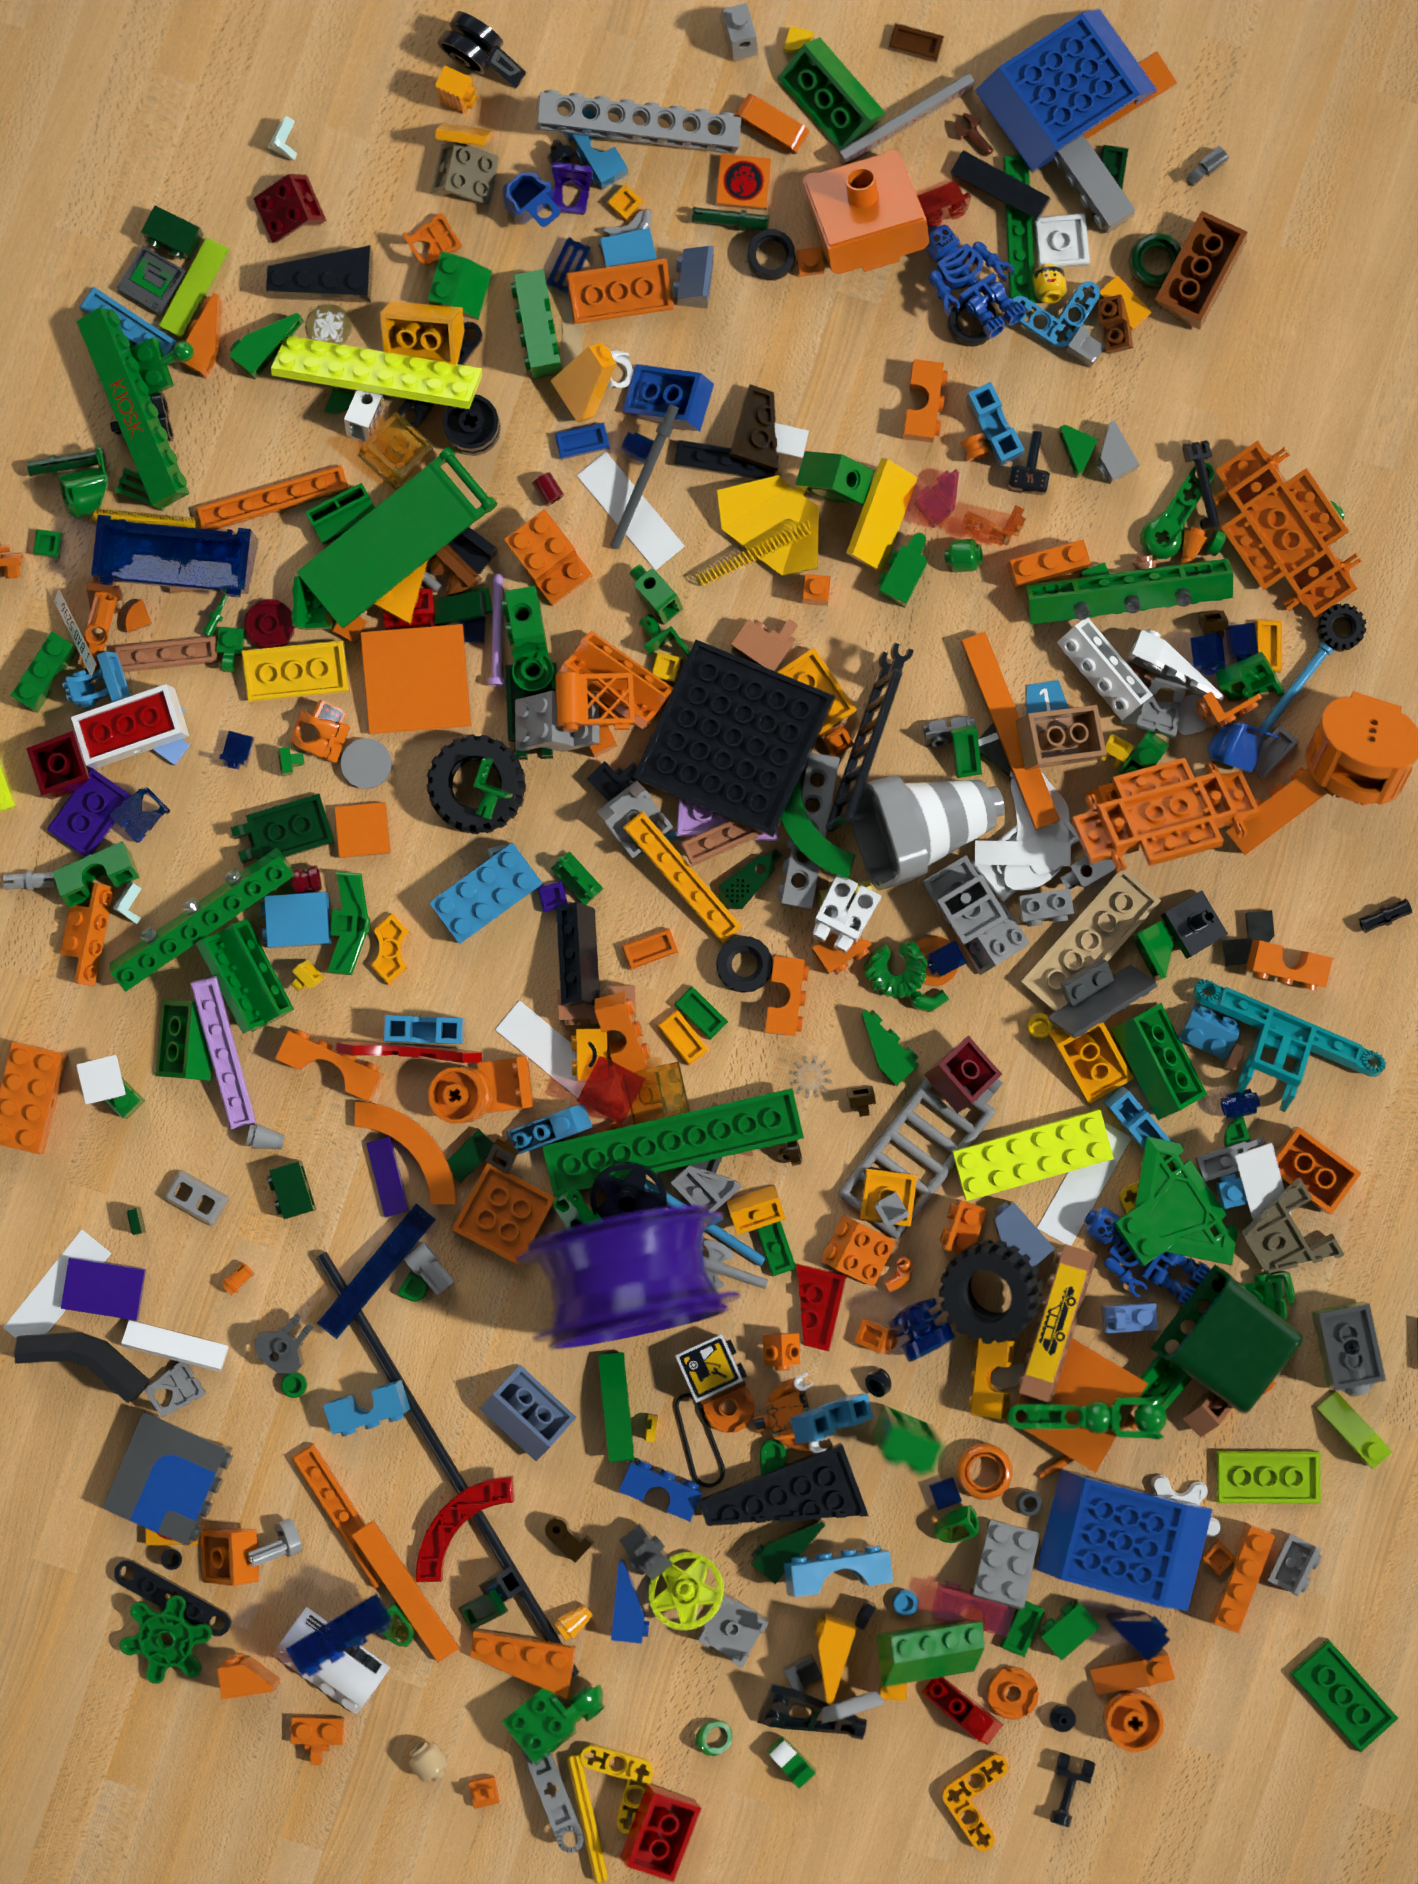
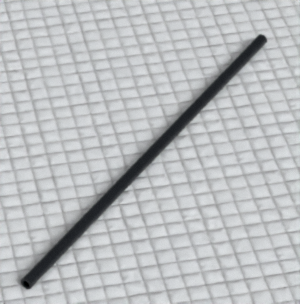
M327 1252L321 1254L316 1260L339 1298L341 1299L344 1295L348 1299L346 1295L349 1289L329 1254ZM359 1308L353 1315L352 1320L390 1383L402 1380L410 1406L408 1413L456 1493H461L469 1487L362 1309ZM480 1511L473 1515L471 1518L502 1569L513 1565L526 1586L517 1594L545 1641L562 1644L484 1512ZM575 1664L573 1665L572 1677L579 1673Z

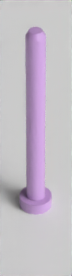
M495 574L493 577L492 678H488V686L492 687L506 686V679L502 678L503 577L501 574Z

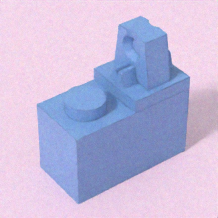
M1154 1302L1101 1305L1102 1326L1105 1333L1158 1330L1157 1308Z

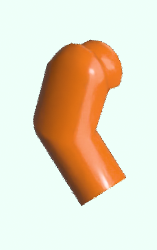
M907 1257L898 1259L895 1276L884 1282L890 1293L911 1281L913 1263Z

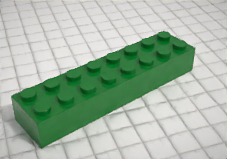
M883 1405L872 1435L881 1455H883L884 1461L899 1466L900 1462L908 1466L907 1468H909L910 1472L922 1477L925 1476V1473L932 1475L944 1447V1443L933 1426Z

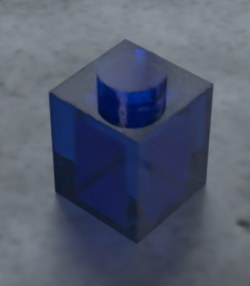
M1255 623L1228 626L1229 630H1225L1229 660L1237 659V662L1259 653Z
M1216 633L1190 638L1195 669L1204 675H1213L1218 673V670L1226 668L1223 640Z
M956 940L927 955L929 959L927 967L932 975L937 974L938 978L967 963Z

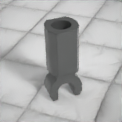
M1218 146L1199 162L1198 167L1188 174L1187 181L1194 186L1205 175L1209 177L1228 161L1229 156L1225 150Z

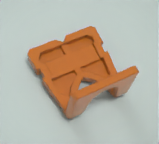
M443 213L437 214L430 223L424 224L411 236L406 232L403 233V237L414 255L424 266H429L439 261L441 251L455 253L462 248L460 240L455 232L451 231V226ZM419 241L430 243V249L425 259L419 254L413 243Z
M301 710L290 741L301 750L336 763L343 748L341 744L345 742L350 727L346 723H335L333 720L312 717L307 711ZM302 723L312 724L317 730L319 737L312 741L303 742L299 735Z

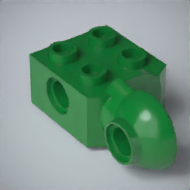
M530 586L505 591L506 600H502V607L506 622L510 623L506 624V630L514 660L512 666L513 679L524 690H541L551 682L554 675V666L548 655L546 635L536 587ZM536 668L540 670V673L535 677L527 675L530 669Z
M597 1685L594 1688L590 1686L585 1687L571 1699L570 1702L573 1705L568 1709L564 1707L552 1691L542 1688L505 1718L502 1723L534 1765L537 1766L577 1733L576 1723L583 1717L586 1721H589L605 1708L602 1703L601 1685Z

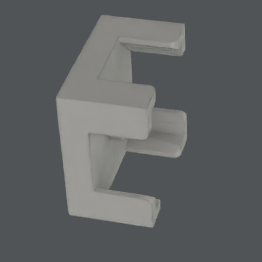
M635 781L596 811L632 858L641 853L642 849L625 831L623 826L639 812L643 811L662 834L667 833L673 828L638 781Z
M724 1592L719 1610L703 1626L697 1641L707 1647H714L730 1657L731 1662L742 1668L759 1635L763 1634L769 1624V1619Z

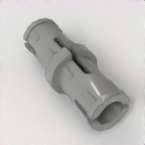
M26 871V874L3 875V881H14V883H3L4 890L27 888L28 891H34V888L57 887L55 881L46 880L54 878L52 872L34 873L33 871Z

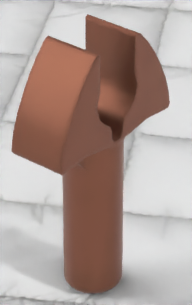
M963 113V118L970 124V129L962 127L956 119L955 131L959 141L963 137L971 138L983 154L989 156L993 152V148L977 131V126L981 124V119L974 115Z

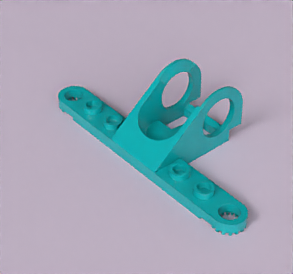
M1202 979L1198 981L1193 989V996L1200 1004L1259 1029L1239 1075L1236 1092L1243 1093L1251 1081L1255 1069L1284 1081L1287 1086L1279 1108L1282 1112L1288 1109L1296 1096L1297 1089L1303 1079L1310 1051L1370 1077L1379 1076L1386 1067L1385 1058H1382V1055L1378 1054L1379 1052L1375 1053L1373 1050L1370 1051L1363 1048L1361 1044L1231 988L1219 986L1213 983L1212 980ZM1201 989L1208 990L1212 995H1203L1204 992ZM1263 1046L1277 1051L1273 1065L1260 1060ZM1286 1056L1296 1059L1291 1073L1282 1069ZM1367 1060L1373 1061L1377 1067L1372 1068V1065L1370 1067V1064H1367Z

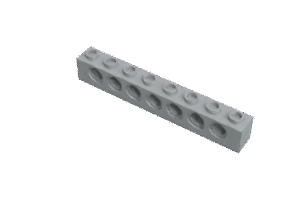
M556 90L540 92L537 98L535 129L730 154H735L739 148L741 117H735L730 112L712 114L706 109L688 111L682 106L664 108L652 102L640 105L628 99L616 102L610 101L608 97L596 96L593 99L585 98L580 93L561 95ZM565 107L569 111V115H560L557 108ZM590 110L594 114V118H585L582 111ZM607 114H616L619 117V122L610 121ZM632 117H641L644 125L635 124ZM658 120H666L669 124V128H661L658 124ZM688 122L692 124L694 131H686L683 123ZM708 126H715L719 134H711L708 131Z

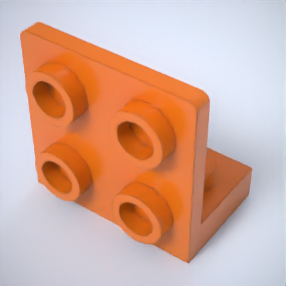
M528 1056L486 1061L477 1064L478 1070L488 1077L493 1091V1100L490 1109L486 1113L534 1107Z
M958 1199L956 1204L951 1203L947 1218L951 1219L948 1229L943 1228L939 1241L943 1244L942 1248L959 1254L970 1245L976 1243L987 1208Z

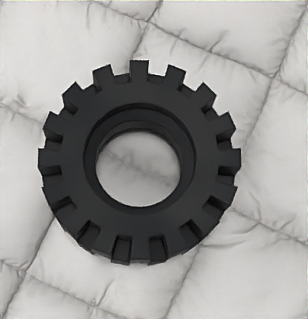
M1341 603L1327 609L1319 619L1317 632L1320 635L1318 637L1330 646L1333 651L1343 652L1344 650H1350L1364 638L1366 619L1363 620V613L1358 612L1357 607H1350V604L1347 603L1341 605ZM1338 618H1344L1351 624V632L1346 637H1339L1333 632V622Z

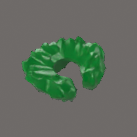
M902 941L899 945V954L906 962V969L899 976L892 975L888 971L887 963L890 954L893 953L889 946L885 944L876 947L864 964V974L871 982L873 990H877L879 994H884L886 997L892 996L896 999L905 996L909 997L917 988L921 989L922 983L926 980L928 962L917 944L913 941H908L907 943Z

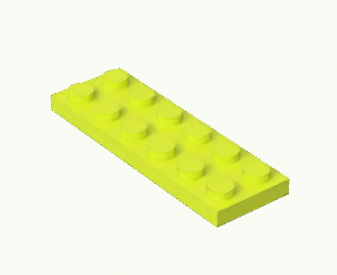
M1100 1109L952 1150L966 1201L1114 1159Z

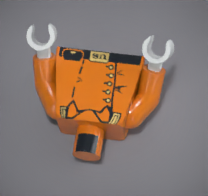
M804 1372L796 1378L781 1382L769 1394V1401L766 1402L768 1413L755 1416L753 1419L756 1432L772 1429L774 1440H778L781 1445L795 1450H811L814 1453H819L827 1450V1448H820L819 1441L796 1442L790 1421L791 1417L810 1410L805 1390L811 1387L813 1383H804L803 1378L809 1375L807 1372Z

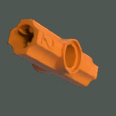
M104 591L95 592L84 635V640L97 664L95 669L100 668L97 655L104 652L117 602V597ZM100 628L103 632L95 633L91 629ZM79 655L78 664L86 668L81 655Z

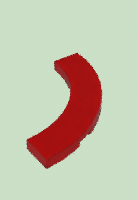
M376 1042L336 1043V1051L338 1053L352 1056L398 1055L415 1058L427 1057L458 1063H480L482 1061V1052L448 1047Z
M513 1475L491 1478L474 1484L452 1498L440 1510L428 1527L417 1558L416 1582H441L443 1580V1567L447 1549L456 1532L470 1517L486 1508L515 1501Z

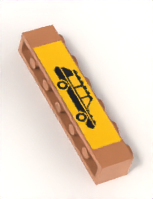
M1064 1244L1063 1250H1058L1055 1264H1058L1056 1274L1052 1273L1049 1278L1048 1288L1051 1290L1048 1299H1043L1040 1313H1043L1041 1322L1036 1323L1032 1337L1035 1338L1033 1348H1028L1025 1356V1362L1028 1363L1025 1373L1021 1372L1017 1382L1020 1394L1052 1404L1096 1262L1097 1255L1095 1253Z

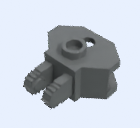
M298 1313L279 1331H263L254 1340L257 1357L276 1373L294 1374L304 1364L301 1346L304 1344L303 1340L314 1327L309 1323L302 1329L298 1337L294 1336L290 1331L300 1322L301 1316ZM274 1352L279 1355L278 1360L273 1358Z
M641 1523L620 1539V1542L630 1555L627 1558L630 1564L636 1570L640 1568L652 1581L673 1564L663 1550L665 1546L656 1535L652 1537Z

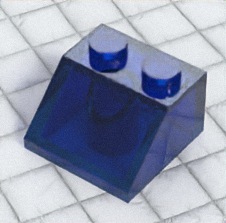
M1109 1613L1106 1616L1111 1625L1148 1662L1170 1641L1166 1635L1169 1630L1155 1615L1152 1618L1146 1613Z

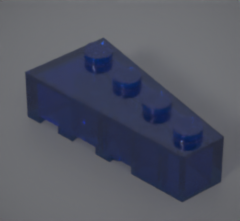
M376 1593L287 1647L286 1650L300 1675L302 1676L307 1673L308 1677H311L322 1670L320 1666L327 1660L334 1663L345 1656L343 1652L345 1649L353 1646L355 1650L368 1642L366 1639L368 1635L375 1632L378 1636L391 1628L388 1623L393 1620Z

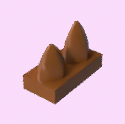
M448 544L433 557L431 563L432 575H443L451 570L453 571L446 587L447 597L462 594L482 580Z

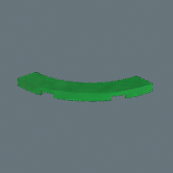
M801 774L781 821L795 845L805 856L825 871L849 880L856 855L835 846L814 827L802 801Z

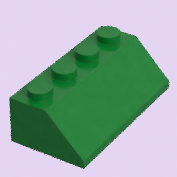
M820 37L805 43L777 77V80L839 151L865 136L886 113Z
M1162 1003L1111 1028L1157 1120L1174 1114L1208 1095Z
M963 1619L877 1634L881 1686L887 1687L975 1671L985 1649L983 1622Z

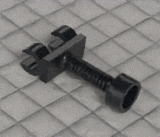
M1060 1752L1054 1772L1067 1777L1063 1790V1798L1060 1801V1808L1052 1811L1050 1821L1061 1826L1070 1827L1073 1816L1069 1814L1068 1810L1072 1800L1071 1797H1073L1074 1787L1077 1780L1091 1784L1095 1763L1084 1760L1081 1774L1067 1770L1070 1756Z

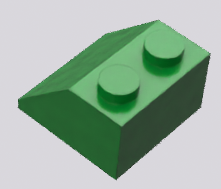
M441 251L428 296L429 305L462 307L463 316L479 320L492 271L465 257Z

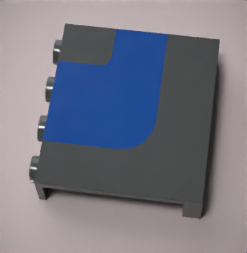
M146 1411L141 1415L102 1508L186 1546L192 1544L193 1541L196 1542L202 1532L200 1524L203 1517L206 1518L211 1511L212 1503L210 1500L213 1493L216 1494L221 1487L223 1479L220 1477L223 1470L227 1469L232 1461L233 1455L230 1453L233 1447L220 1446L158 1418L159 1415L154 1412Z

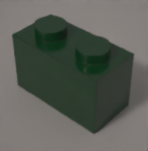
M154 205L141 230L148 245L159 249L161 246L169 250L168 254L178 260H182L183 257L191 260L204 234L200 227Z
M302 1161L269 1170L271 1176H267L271 1191L275 1190L278 1200L275 1201V1207L279 1216L283 1215L285 1220L317 1210Z

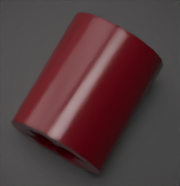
M551 472L541 475L532 483L546 506L554 504L565 495Z

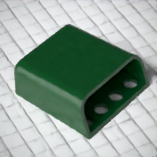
M1214 1264L1150 1349L1240 1413H1248L1299 1348L1303 1337L1300 1332L1248 1291L1228 1272ZM1217 1278H1222L1226 1281V1285L1220 1293H1216L1212 1288V1283ZM1200 1299H1208L1211 1304L1204 1314L1200 1313L1196 1308L1197 1302ZM1186 1319H1191L1195 1323L1194 1328L1189 1334H1185L1181 1330V1323ZM1169 1340H1176L1179 1343V1347L1172 1354H1168L1165 1350L1166 1343Z

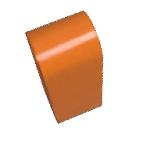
M749 93L734 115L735 117H741L743 125L795 155L810 133L801 123Z

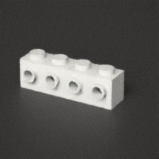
M1088 617L1075 625L1057 642L1064 654L1072 660L1080 673L1088 679L1096 692L1104 698L1112 711L1121 720H1124L1153 695Z

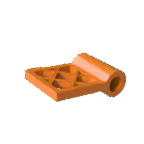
M563 672L555 675L557 726L563 728V732H576L578 727L605 725H614V730H630V725H635L633 673L580 674L576 672ZM616 680H627L628 689L622 696L610 687ZM587 681H598L604 688L594 696L587 690ZM606 690L618 699L609 709L598 700ZM587 696H588L590 699H592V701H591L589 704H588ZM621 702L629 709V718H618L611 711ZM594 703L605 711L600 719H588V709Z

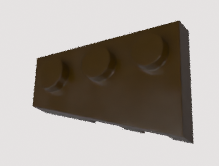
M751 384L748 386L729 456L777 472L779 463L776 452L774 392Z

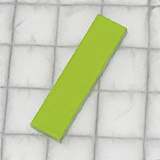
M206 237L159 325L160 328L181 339L184 338L230 252L229 248Z

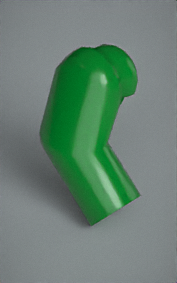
M943 990L932 997L922 995L920 991H915L910 995L912 1006L917 1010L926 1012L934 1011L949 1000Z

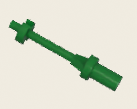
M237 566L235 572L229 571L228 575L232 578L215 612L209 611V619L202 632L203 634L212 637L218 622H222L223 617L220 616V613L236 580L241 581L243 578L239 574L242 567Z

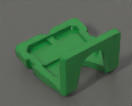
M1276 1278L1270 1279V1281L1264 1280L1241 1284L1281 1318L1287 1319L1286 1301L1282 1299L1285 1297L1283 1279Z

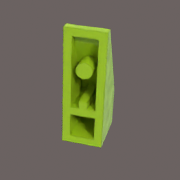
M1334 1391L1316 1407L1368 1467L1374 1469L1392 1453L1383 1440L1337 1391Z

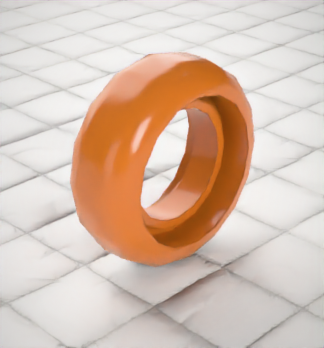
M978 1443L968 1447L960 1455L956 1465V1477L960 1487L969 1496L978 1500H991L1001 1496L1009 1488L1013 1477V1468L1008 1455L1000 1447L990 1443ZM990 1457L997 1462L999 1476L993 1484L979 1486L971 1480L970 1467L977 1458Z

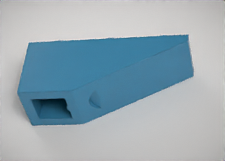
M583 1103L507 1131L509 1138L517 1142L515 1148L520 1150L519 1154L592 1128V1124Z

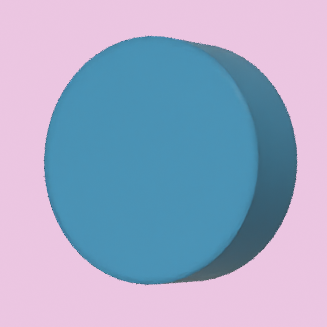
M904 1589L898 1591L893 1597V1608L900 1616L908 1617L917 1611L919 1602L914 1592Z

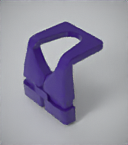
M554 161L551 167L555 182L553 202L559 207L560 212L585 214L593 168L574 164L572 167L570 163ZM573 182L582 191L577 204L573 207H568L563 203V186Z

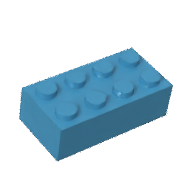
M512 842L429 903L458 943L461 944L543 883Z

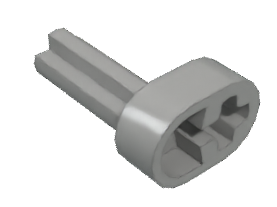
M290 1518L276 1523L275 1528L278 1541L247 1553L248 1562L251 1563L252 1567L282 1555L290 1557L302 1552V1545L296 1526Z

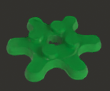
M179 1595L168 1599L166 1609L163 1612L153 1611L145 1602L134 1603L130 1608V1615L138 1622L140 1627L139 1633L135 1636H127L120 1642V1650L125 1655L142 1654L147 1658L149 1666L146 1671V1677L153 1684L161 1683L165 1678L166 1670L172 1666L180 1668L190 1678L199 1676L202 1666L200 1661L193 1655L192 1648L198 1643L208 1642L212 1637V1629L209 1625H192L184 1619L183 1613L186 1608V1602ZM169 1632L173 1643H164L161 1639L162 1633Z

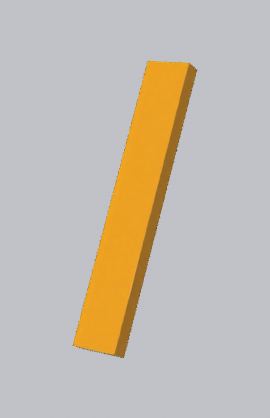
M643 811L639 812L623 826L625 831L722 943L727 941L742 927Z

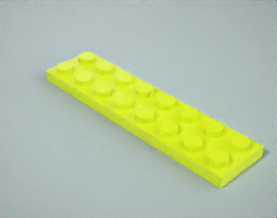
M289 336L283 341L271 366V374L277 377L470 409L482 378V368L458 364L452 365L443 361L438 362L420 357Z

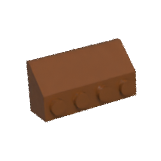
M1201 211L1158 292L1155 302L1177 320L1201 330L1247 242L1248 232Z

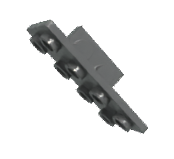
M1101 957L1060 983L1068 1004L1049 1015L1048 1019L1050 1023L1072 1038H1077L1084 1035L1097 1024L1105 1022L1116 1012L1127 1008L1129 1004L1140 997L1148 995L1151 990L1157 987V983L1131 965L1112 976L1107 961Z

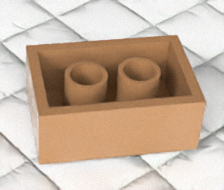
M1097 705L1029 713L1015 720L1025 770L1089 762L1107 755Z

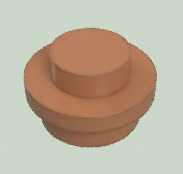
M1152 554L1137 556V561L1132 563L1136 570L1156 568L1158 559H1153Z

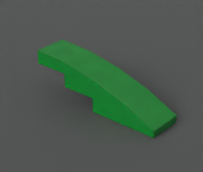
M624 1352L598 1355L609 1463L635 1460Z

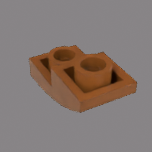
M1119 294L1097 300L1099 325L1104 327L1106 352L1112 354L1133 348L1131 328L1123 296Z

